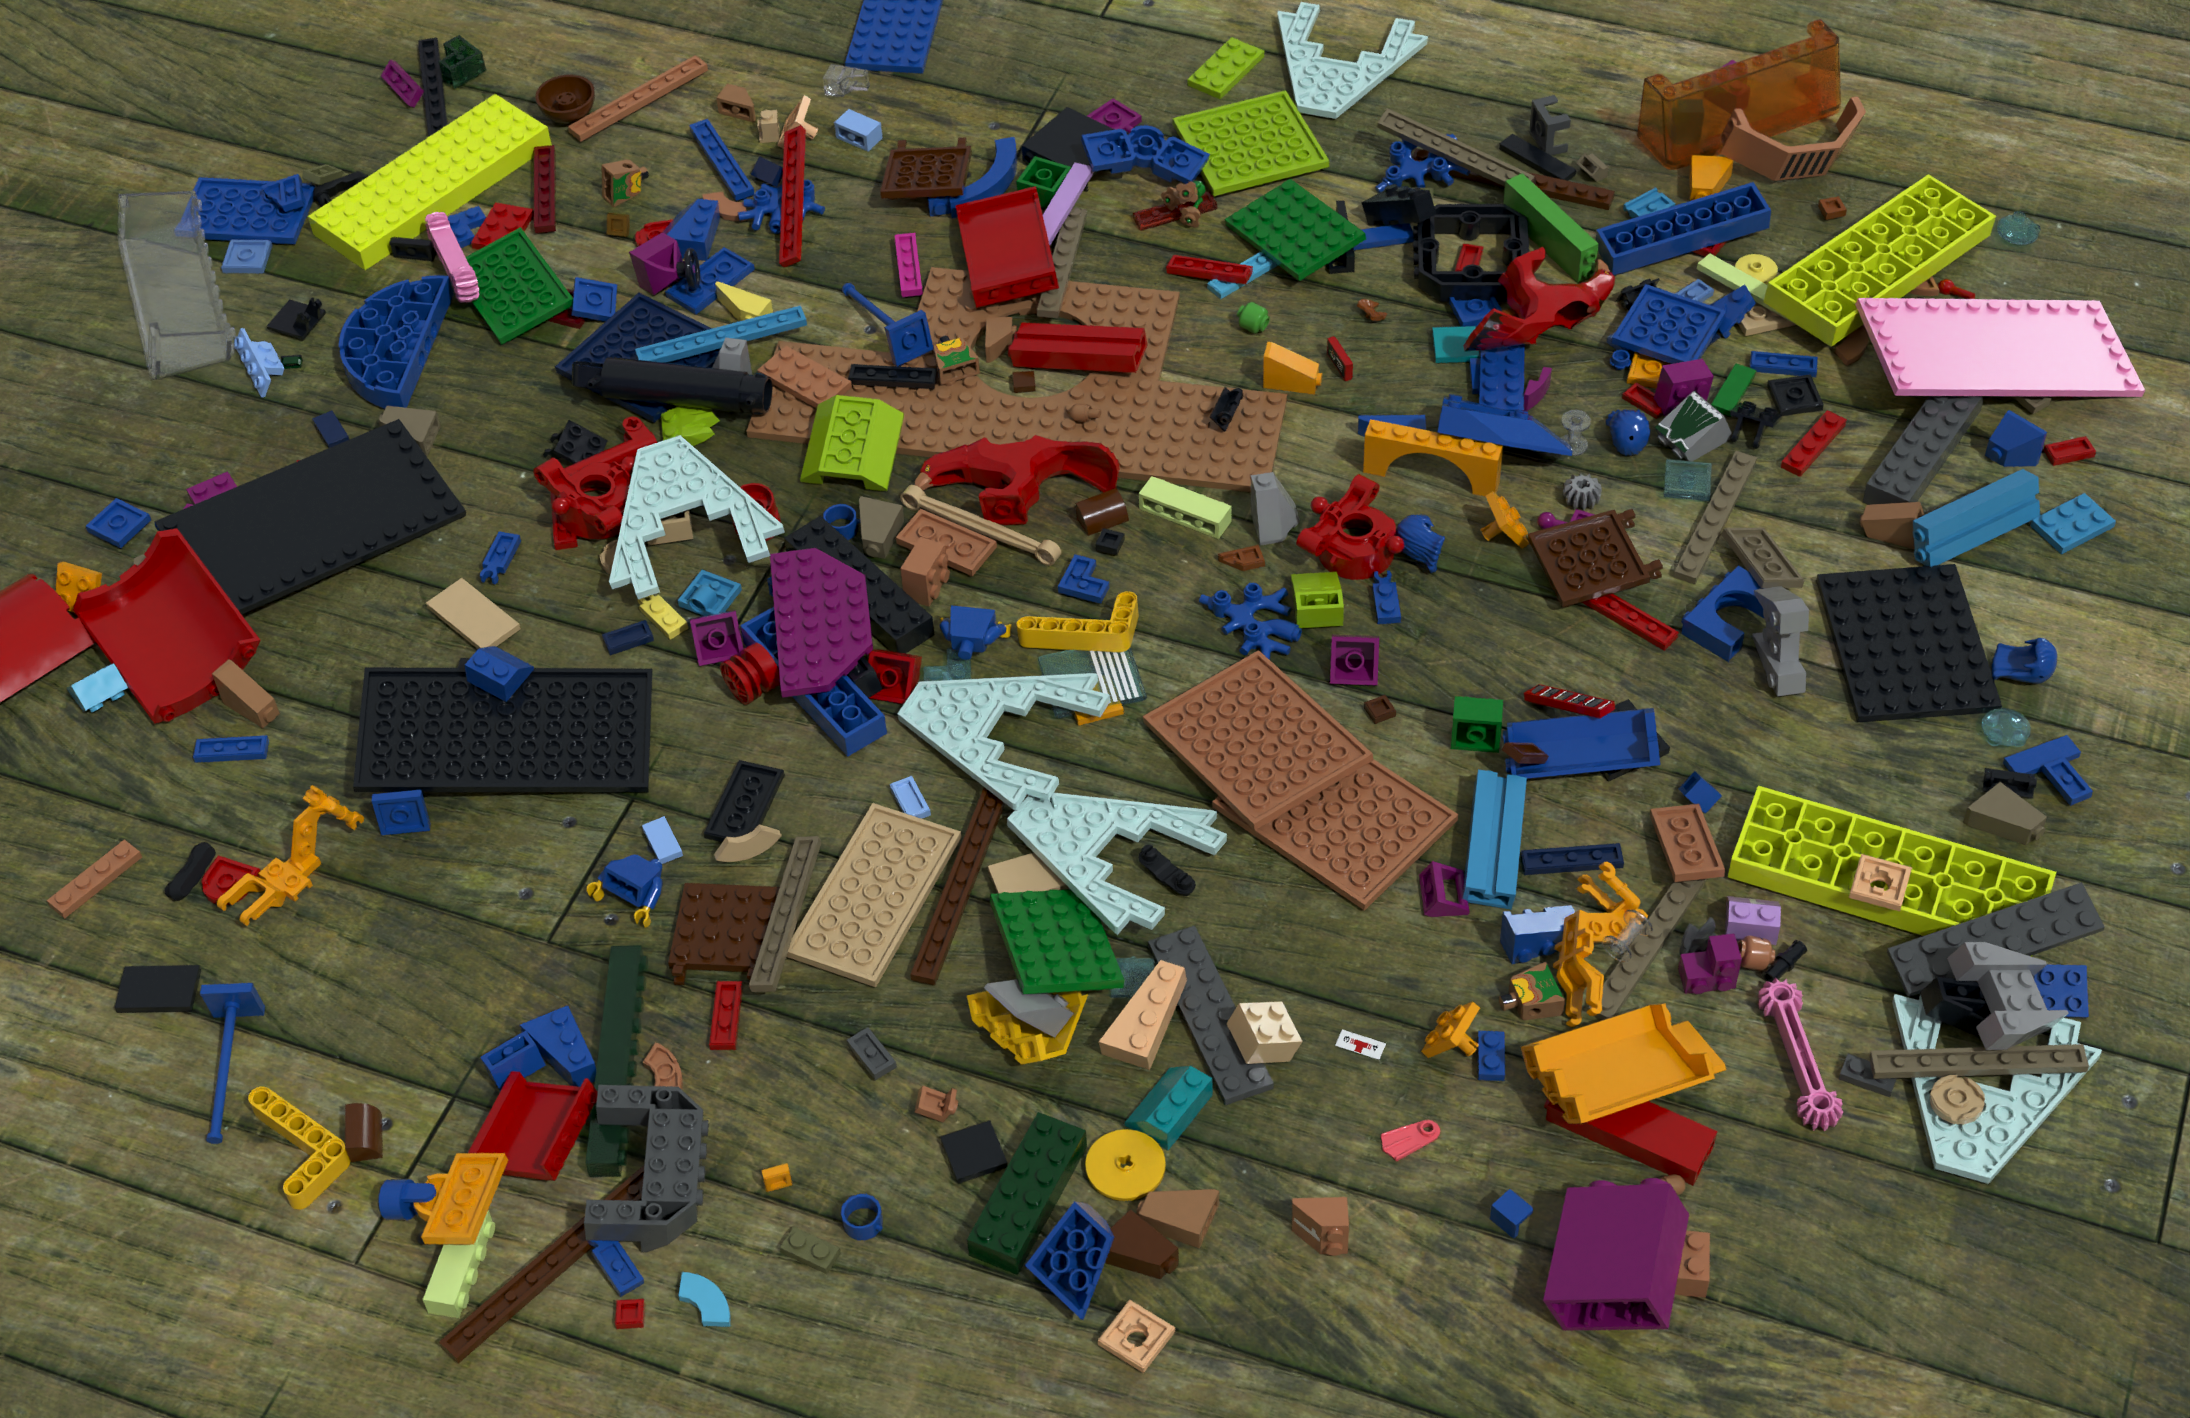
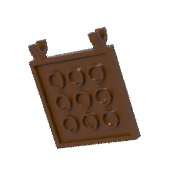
M966 137L958 138L957 147L906 149L907 141L898 140L897 149H891L880 190L881 199H916L918 197L936 198L939 196L957 197L963 195L972 155L971 146H966Z
M1614 509L1528 533V541L1562 607L1650 583V578H1662L1660 570L1663 569V565L1660 559L1644 565L1625 528L1635 527L1632 519H1635L1636 515L1633 509L1626 510L1620 514H1617Z
M685 883L668 961L669 968L672 969V976H675L674 985H685L687 969L748 972L747 979L751 980L780 887Z

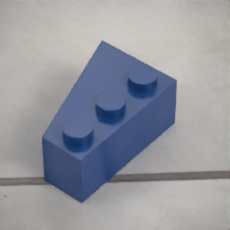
M568 1005L520 1024L521 1031L524 1032L526 1030L537 1045L543 1060L550 1063L568 1084L581 1087L585 1078L589 1079L591 1083L599 1080L595 1062Z

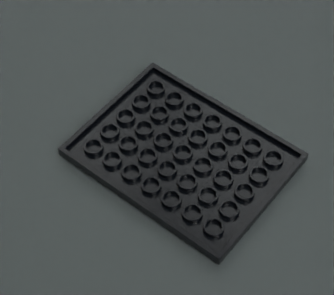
M1956 564L1817 574V586L1857 723L2001 712L2002 704Z

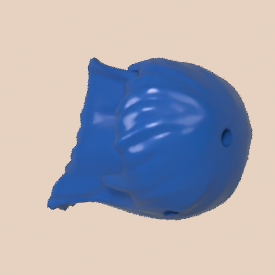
M1626 409L1622 411L1617 410L1616 412L1612 411L1611 414H1608L1606 425L1610 426V434L1616 450L1625 456L1639 454L1647 445L1650 436L1649 421L1645 414L1641 413L1640 410Z
M1421 514L1409 515L1401 520L1396 528L1395 536L1401 537L1404 541V548L1401 552L1414 560L1424 563L1428 566L1429 572L1434 573L1437 570V561L1445 541V536L1430 530L1431 526L1433 527L1434 525L1428 516Z
M2045 638L2025 641V643L2031 645L2024 647L1999 643L1992 659V677L1994 681L1998 678H2009L2032 684L2043 683L2055 672L2057 666L2056 648Z

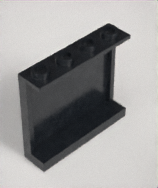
M1066 107L1022 145V158L1027 164L1036 156L1070 167L1075 162L1090 166L1081 142L1082 135L1115 129ZM1094 171L1091 178L1099 171ZM1088 183L1083 190L1085 192L1088 191Z

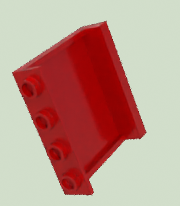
M511 1071L468 1153H505L508 1162L503 1175L555 1181L597 1101L598 1092L587 1078L584 1079L581 1087L527 1082L520 1072Z

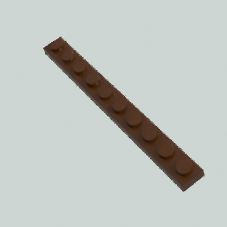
M1416 148L1412 158L1418 162L1427 159L1429 151ZM1454 170L1448 172L1453 177L1505 188L1472 171L1468 176ZM1530 173L1534 175L1533 183L1549 198L1605 210L1610 209L1614 199L1615 191Z
M985 787L982 790L910 976L913 981L936 985L1005 806L1002 800Z
M645 1165L604 1200L641 1201ZM585 1216L439 1341L440 1347L459 1364L588 1252L593 1246L586 1240Z

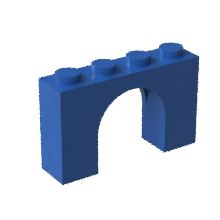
M1737 566L1732 572H1728L1719 585H1714L1709 595L1705 599L1701 598L1691 612L1688 611L1683 616L1681 634L1728 662L1742 649L1744 632L1722 620L1716 612L1727 606H1740L1764 618V609L1756 598L1754 590L1765 588L1759 586L1749 571Z

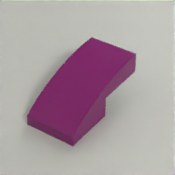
M1543 367L1539 381L1529 380L1524 394L1525 411L1533 408L1548 391L1551 383L1552 368Z

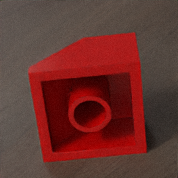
M880 649L872 650L869 653L868 662L874 668L882 690L869 698L904 704L919 681L922 656Z

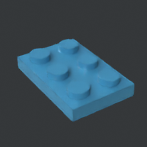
M2083 493L2032 519L2030 526L2060 554H2063L2114 528L2116 520L2088 495Z

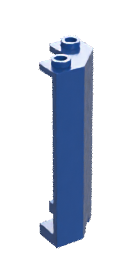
M1654 708L1610 712L1602 718L1579 715L1507 723V730H1503L1504 744L1507 742L1533 743L1549 756L1545 764H1519L1511 757L1505 759L1507 773L1527 777V779L1660 765Z

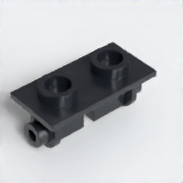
M1647 279L1638 286L1632 287L1630 285L1623 288L1616 302L1621 301L1622 308L1630 310L1645 284L1657 288L1656 285L1660 279L1652 281Z
M1224 387L1210 415V418L1224 432L1232 421L1240 400L1243 399V390L1240 388L1229 391Z
M1985 768L1982 792H1988L2001 782L2020 797L2033 799L2037 778L2033 774Z

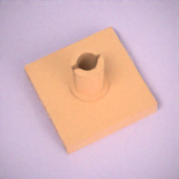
M804 95L785 120L777 144L782 149H784V132L802 125L806 129V136L811 140L817 134L818 128L804 121L811 101L807 96Z

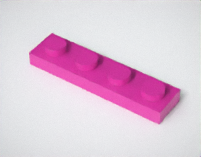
M915 233L895 235L902 297L923 295Z

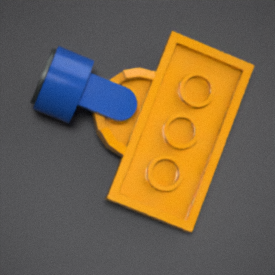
M456 1153L448 1174L426 1176L428 1180L425 1183H415L410 1179H388L382 1184L378 1193L379 1212L386 1220H411L414 1215H419L424 1221H428L421 1236L425 1244L474 1245L508 1159L505 1153Z

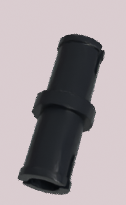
M1794 940L1783 953H1779L1775 957V961L1762 973L1764 980L1772 983L1775 977L1779 980L1786 972H1790L1794 968V964L1807 952V947L1801 941Z

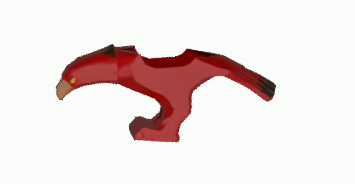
M1544 247L1521 255L1509 264L1506 272L1498 279V282L1507 290L1508 305L1518 317L1493 308L1469 335V338L1463 345L1465 352L1484 351L1504 346L1537 345L1536 339L1539 334L1554 325H1563L1572 329L1588 317L1596 316L1613 290L1615 276L1609 271L1608 266L1602 260L1597 259L1595 261L1594 275L1588 281L1579 284H1548L1536 279L1534 275L1545 259Z
M1035 435L1023 442L999 445L990 443L984 437L970 445H962L955 449L935 454L927 459L915 480V485L922 490L931 486L958 483H976L991 487L985 488L979 494L984 519L999 525H1017L1028 522V510L1039 501L1040 485L1047 479L1055 475L1071 473L1104 493L1116 488L1120 466L1114 453L1101 443L1054 441Z

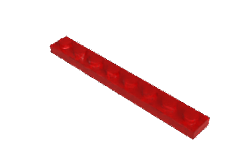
M802 125L784 132L779 264L784 268L801 261L806 129Z

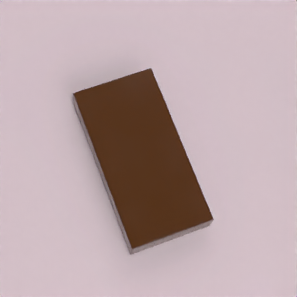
M1507 742L1502 748L1503 752L1519 764H1545L1549 757L1533 743Z

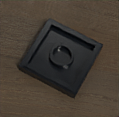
M1811 375L1768 380L1767 387L1779 414L1786 416L1823 411L1824 404Z
M991 1121L940 1137L957 1184L1005 1169L1008 1166Z

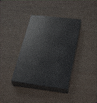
M125 966L115 1004L116 1012H192L201 974L200 966Z

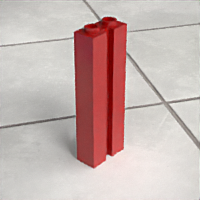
M1021 323L1018 331L1015 332L1012 345L1008 347V356L1012 360L1013 367L1136 373L1148 344L1144 328Z
M1548 1098L1544 1105V1108L1547 1109V1121L1667 1175H1679L1684 1179L1685 1183L1694 1186L1704 1163L1715 1146L1718 1132L1650 1101L1582 1124H1568L1562 1117L1563 1113H1565L1559 1104L1553 1105Z

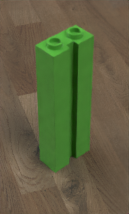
M1523 173L1506 180L1503 204L1527 217L1528 237L1539 247H1544L1545 253L1577 283L1593 277L1595 271L1594 260L1598 254L1599 243Z

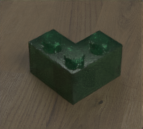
M460 35L443 43L446 57L438 62L443 80L454 89L486 71L482 52Z

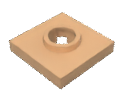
M1861 854L1849 898L1900 911L1912 867ZM1873 881H1882L1887 884L1889 890L1884 891V888L1876 886L1872 888L1870 884Z
M1129 1300L1098 1339V1345L1144 1373L1173 1336L1175 1327ZM1131 1333H1143L1147 1340L1142 1343V1346L1135 1347V1344L1127 1341Z

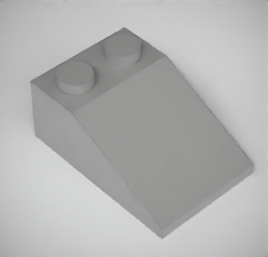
M1018 979L988 983L984 987L1015 1017L1054 1038L1074 1014L1066 1007L1068 1002L1058 994L1055 996L1052 993L1023 994Z

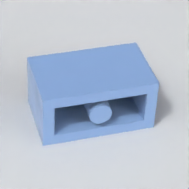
M850 109L834 122L837 139L867 152L883 139L880 122Z

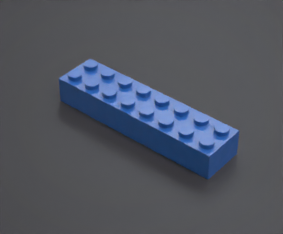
M1754 182L1596 229V242L1599 243L1598 253L1608 266L1609 271L1613 275H1617L1768 229L1770 226L1771 209Z
M774 607L740 625L744 645L748 647L756 642L761 644L772 656L779 669ZM842 675L836 681V686L830 691L792 696L847 757L887 734L885 715L847 675Z

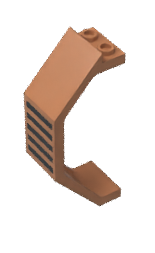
M1858 96L1851 97L1836 124L1840 132V136L1836 141L1786 146L1753 130L1742 109H1734L1720 136L1721 143L1724 145L1720 154L1773 181L1826 175L1851 140L1866 111Z

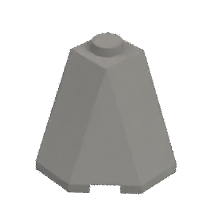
M725 338L712 368L744 371L752 375L747 340Z
M1273 472L1251 475V516L1259 544L1261 546L1283 542L1292 527L1295 528L1300 523L1295 503Z

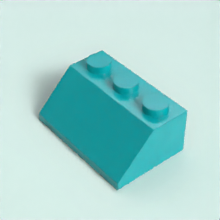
M1192 1066L1169 1068L1125 1121V1126L1131 1130L1149 1135L1160 1147L1168 1151L1213 1096L1212 1078Z

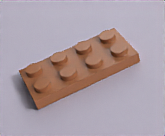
M788 346L781 349L757 370L758 373L771 377L773 385L816 409L818 404L835 395L843 396L852 388L850 380Z
M920 509L896 536V544L910 550L913 549L919 537L944 543L946 554H948L947 566L972 577L997 548V541L923 509Z
M1699 804L1650 810V818L1674 882L1724 877V865Z

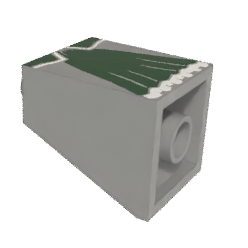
M1695 391L1655 426L1658 441L1665 447L1669 445L1672 448L1673 454L1678 459L1684 458L1689 463L1732 438V433L1724 415Z

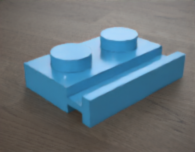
M1654 188L1625 203L1623 211H1628L1630 217L1636 218L1675 206L1676 203L1663 193L1657 192V188Z

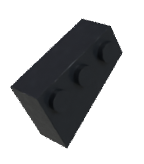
M1392 184L1385 187V190L1361 202L1368 226L1374 225L1378 221H1383V224L1387 225L1391 223L1390 220H1398L1399 224L1421 223L1436 215L1430 191L1421 190L1420 188L1400 187Z
M1936 977L1920 992L1927 1016L1981 1038L1976 1026L1985 1020L1991 1012L1978 982L1956 981V979Z

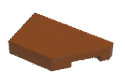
M1259 545L1218 554L1219 562L1241 571L1265 566V560Z

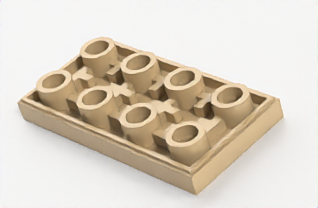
M460 578L426 602L427 608L477 649L491 646L497 647L521 629L518 622L463 578Z
M1035 853L988 866V872L997 893L1070 889Z

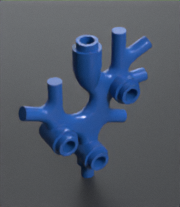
M1446 134L1447 136L1458 140L1454 134ZM1402 139V142L1396 141L1390 146V161L1394 165L1386 170V177L1382 178V182L1375 186V189L1378 193H1381L1385 190V187L1392 184L1401 187L1402 181L1409 178L1415 180L1417 188H1425L1423 176L1426 173H1431L1434 180H1443L1450 186L1454 179L1448 174L1449 171H1458L1467 176L1471 171L1429 152L1427 159L1424 161H1415L1411 157V153L1418 146Z
M804 180L803 220L807 211H814L821 215L825 211L824 206L814 203V184L810 180ZM762 184L761 189L755 192L754 199H744L743 206L754 209L738 212L739 221L754 219L752 228L759 230L764 214L770 213L772 214L769 222L770 230L773 233L779 234L781 231L782 184L779 187Z
M1249 583L1244 588V602L1242 604H1232L1231 596L1224 590L1217 591L1212 597L1204 594L1200 596L1199 603L1207 605L1208 609L1212 610L1216 617L1224 618L1228 616L1231 618L1229 623L1221 627L1225 635L1236 629H1244V643L1239 649L1243 655H1247L1251 649L1259 647L1261 653L1269 660L1272 651L1288 655L1291 650L1290 646L1271 640L1267 636L1273 634L1289 642H1297L1302 634V629L1299 628V625L1282 619L1257 621L1253 617V614L1260 609H1268L1289 616L1291 608L1279 603L1280 600L1288 596V591L1284 587L1274 594L1264 596L1262 595V588L1257 583Z

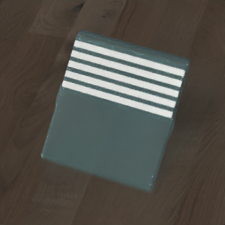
M1131 647L1124 652L1066 650L1042 655L1038 658L1043 676L1096 673L1098 675V682L1093 690L1110 695V703L1107 707L1115 704L1125 705L1144 701L1147 698ZM1052 705L1055 717L1057 718L1075 715V712H1078Z

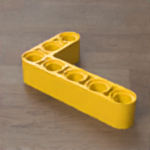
M1130 591L1118 594L1110 620L1022 617L1017 621L1019 644L1027 648L1104 652L1127 651L1131 647L1139 617L1137 595Z
M257 1087L248 1096L255 1116L310 1156L283 1185V1190L290 1206L296 1210L305 1209L349 1167L351 1161L345 1149V1143L269 1088Z

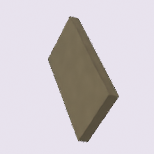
M1765 528L1723 529V538L1761 588L1779 586L1784 588L1803 587L1804 579Z

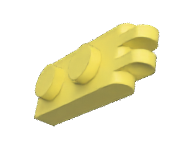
M650 595L646 599H637L640 604V611L669 640L689 629L687 621L660 595Z

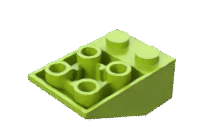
M1337 572L1291 574L1295 618L1299 628L1343 626L1344 604Z

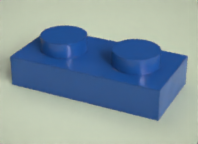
M2065 757L2043 765L2042 772L2070 806L2091 798L2092 789Z
M1478 1031V1080L1505 1081V1033L1503 1031Z

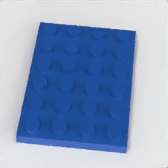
M864 0L845 61L846 69L923 74L943 0Z
M199 177L174 232L177 238L227 241L270 240L271 243L296 244L314 200V188L317 186L310 183H302L305 206L285 212L261 188L262 185L274 181Z

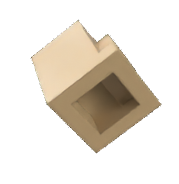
M777 110L761 111V119L757 120L759 142H778L780 127Z

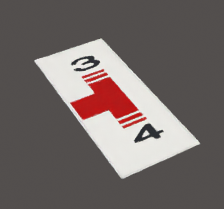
M1342 1030L1335 1046L1379 1060L1386 1043Z

